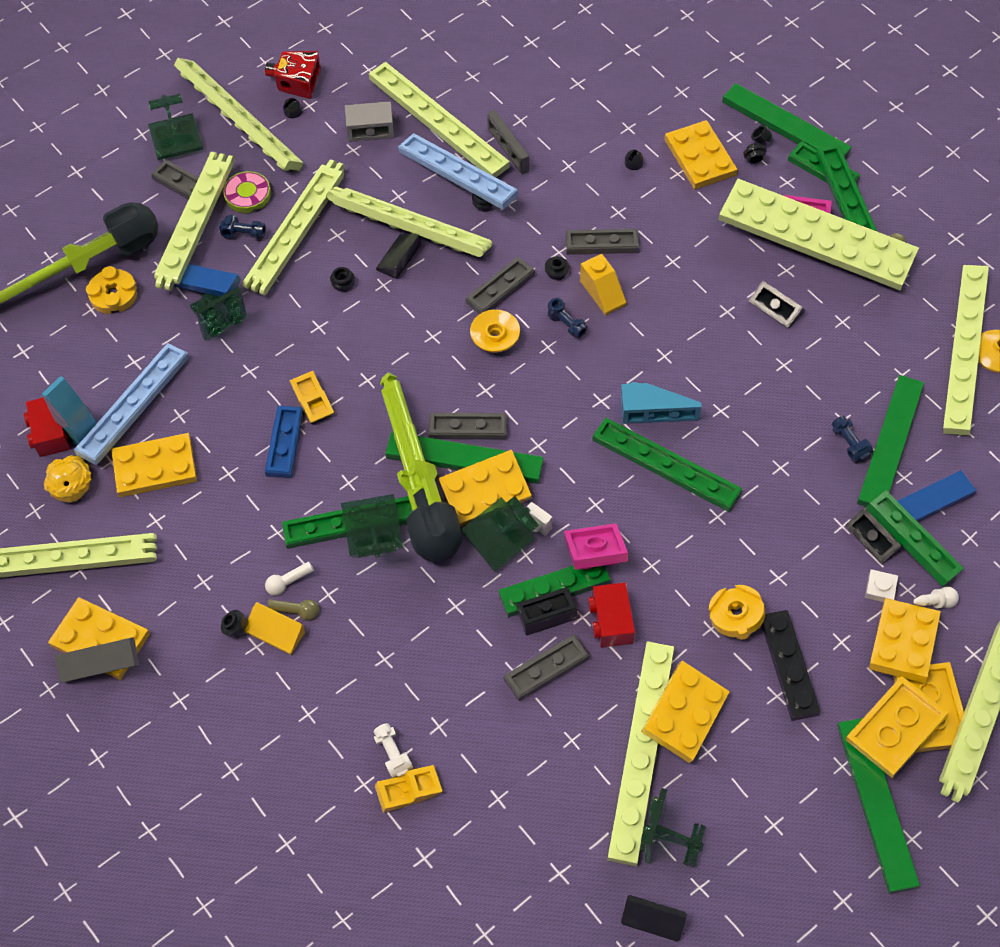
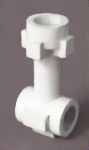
M388 723L375 728L374 739L377 745L383 744L390 758L385 764L391 777L404 776L406 771L413 768V765L406 752L400 754L393 740V737L397 735L394 728H391Z

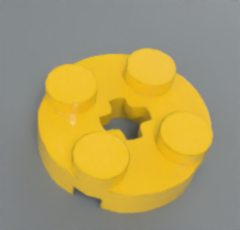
M112 266L105 267L102 272L95 275L86 287L91 305L94 309L104 314H112L111 311L119 310V312L125 311L137 299V286L132 275L124 270L115 269ZM116 288V293L111 292L110 294H108V291L110 289Z
M735 585V588L729 590L723 588L712 597L709 604L710 620L713 627L725 636L736 637L740 640L747 639L751 633L755 632L762 625L765 618V607L762 598L755 589L749 586ZM739 607L742 608L741 614H732V609L737 610Z

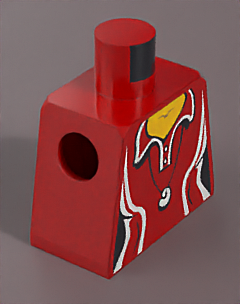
M284 51L281 53L278 64L266 63L265 76L275 77L279 91L311 99L321 69L319 52Z

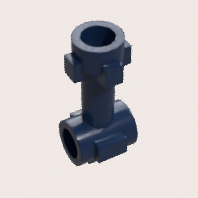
M227 215L224 220H221L219 230L220 234L225 238H232L235 232L251 234L252 238H264L266 225L259 221H253L252 224L239 223L237 217Z
M551 299L548 302V317L553 321H563L569 327L568 333L570 335H575L577 338L582 337L588 329L586 322L583 319L575 320L564 310L565 303L562 299Z
M845 416L836 418L831 424L835 435L841 434L851 446L847 448L850 459L856 462L870 457L873 447L867 439L858 440L850 429L853 426L850 419L847 420Z

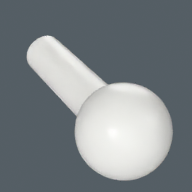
M307 562L283 576H270L265 582L266 591L272 596L283 594L287 585L313 572V566L310 562Z

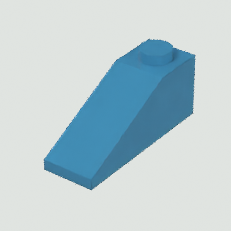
M631 382L621 384L622 424L695 421L700 418L701 402L648 383Z

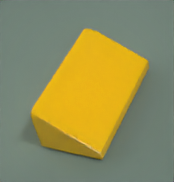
M258 602L252 608L247 621V627L244 631L289 655H292L305 634L301 623Z

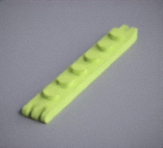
M216 152L210 153L155 271L156 288L162 289L165 284V290L171 291L174 284H180L234 165V156L229 155L226 160L225 154L220 153L217 158Z
M331 159L327 165L322 164L244 279L242 287L249 289L251 286V291L257 292L259 290V293L264 296L268 293L328 202L326 193L332 190V188L338 187L344 177L343 163L339 162L336 165V161Z
M334 187L326 193L328 200L333 201L337 206L346 208L351 213H359L367 216L370 220L387 223L392 228H401L409 231L411 234H419L422 237L431 239L436 244L453 247L458 252H466L481 257L492 247V241L487 238L348 188Z
M148 533L0 548V577L154 562L157 560V554L153 553L157 550V545L154 543L157 541V535Z
M1000 622L993 633L939 781L944 784L941 794L948 797L951 790L954 789L951 800L956 803L961 800L963 795L967 796L971 791L1000 710Z

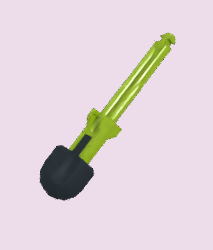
M136 202L122 204L105 213L103 221L108 232L82 246L75 244L64 246L62 250L66 255L65 257L0 291V304L71 266L76 273L85 270L89 258L114 245H117L122 254L128 257L143 250L154 241L157 235L158 222L155 214L149 207Z
M388 372L382 377L380 385L384 386L381 392L404 471H399L397 476L399 483L408 493L413 510L406 519L407 530L416 554L428 562H443L451 559L462 543L460 523L455 507L441 501L435 482L437 476L436 467L434 464L425 462L400 382L396 380L397 376Z

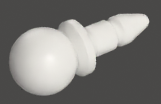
M943 587L933 590L931 594L921 595L914 599L913 602L920 606L933 605L935 608L943 607L948 609L956 606L959 601V595L954 588Z

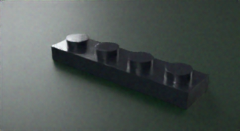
M788 610L765 614L761 626L791 721L819 716L820 708Z

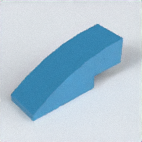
M60 376L42 395L55 422L63 427L69 441L78 446L97 423L74 389Z

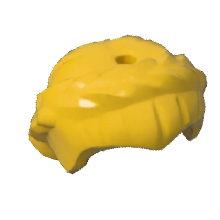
M70 455L63 460H53L46 470L47 475L44 480V489L56 500L68 503L77 501L89 489L90 481L92 480L89 465L78 455ZM66 481L69 482L68 486H65L64 484Z

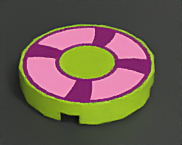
M246 171L237 173L229 178L223 189L227 205L232 210L240 213H251L257 208L260 210L269 202L271 196L268 180L257 172Z

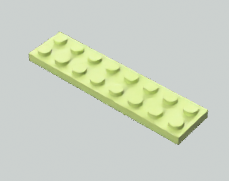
M737 179L718 219L897 290H901L919 249L911 244L741 179Z

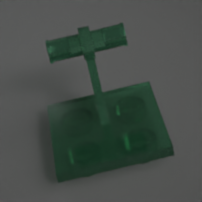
M180 93L172 96H166L165 94L161 95L162 98L148 101L151 111L165 107L168 115L166 120L148 124L158 160L203 150L193 113L174 118L171 116L169 106L183 103Z
M239 287L223 296L207 295L205 293L201 296L200 300L189 305L193 313H196L204 340L218 336L226 328L239 324L247 317L242 291Z
M394 494L341 503L350 556L358 555V558L375 555V558L381 557L380 554L396 552V548L403 547Z
M515 495L507 503L502 497L463 527L461 531L495 572L535 539L530 532L537 528L539 524L530 515L529 512L531 510L528 507L525 508Z
M661 788L659 798L654 796L649 810V814H651L649 823L651 825L645 824L641 837V851L645 852V862L651 864L659 838L687 847L683 864L688 866L692 855L690 867H695L698 854L703 851L704 844L702 839L706 826L701 824L699 834L697 835L699 823H694L690 838L663 827L662 823L667 809V789Z

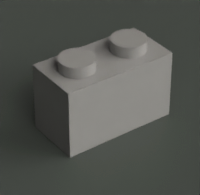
M391 101L345 105L348 142L394 138Z

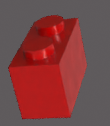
M44 398L27 401V412L23 413L26 426L30 427L31 433L27 434L30 448H35L39 457L71 450L69 439L63 427L55 422Z
M626 582L593 586L592 597H588L589 612L595 613L596 622H592L594 639L599 638L601 648L633 644L635 630Z

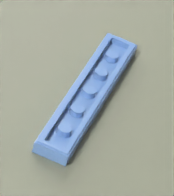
M414 133L398 146L399 153L502 210L519 196L516 188Z
M167 343L74 449L76 455L98 465L189 359L188 353Z

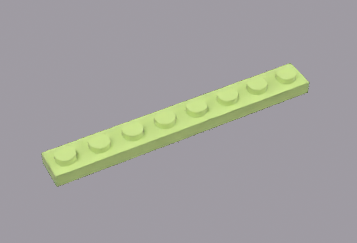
M177 58L174 66L181 71V76L190 80L196 90L204 93L210 103L218 106L224 116L231 118L238 129L245 131L252 142L259 144L266 155L273 157L281 169L300 171L304 163L192 60Z
M384 62L369 73L370 81L477 168L495 178L510 168L509 160L387 62Z
M963 265L943 434L970 435L989 266Z
M648 641L646 643L607 861L637 867L658 745L656 741L642 733L641 730L669 681L674 646Z

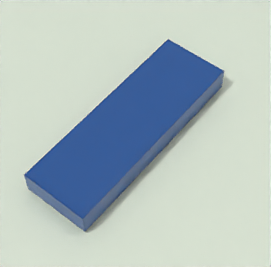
M188 264L180 284H174V287L230 298L241 279L238 274Z
M277 405L265 467L266 476L292 478L304 413L303 407Z
M962 470L897 502L917 522H920L975 495L977 490Z

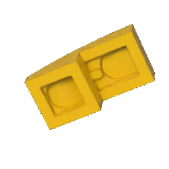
M314 371L290 380L291 387L310 423L334 414Z
M434 765L406 771L404 776L377 781L375 784L383 813L422 802L443 792Z

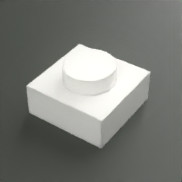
M531 502L525 508L526 525L532 531H539L546 536L552 530V516Z
M871 569L868 576L865 598L884 602L885 598L894 600L898 576Z

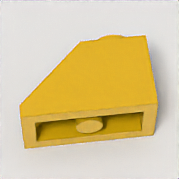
M603 254L581 263L580 282L605 316L626 306L627 302L616 272Z

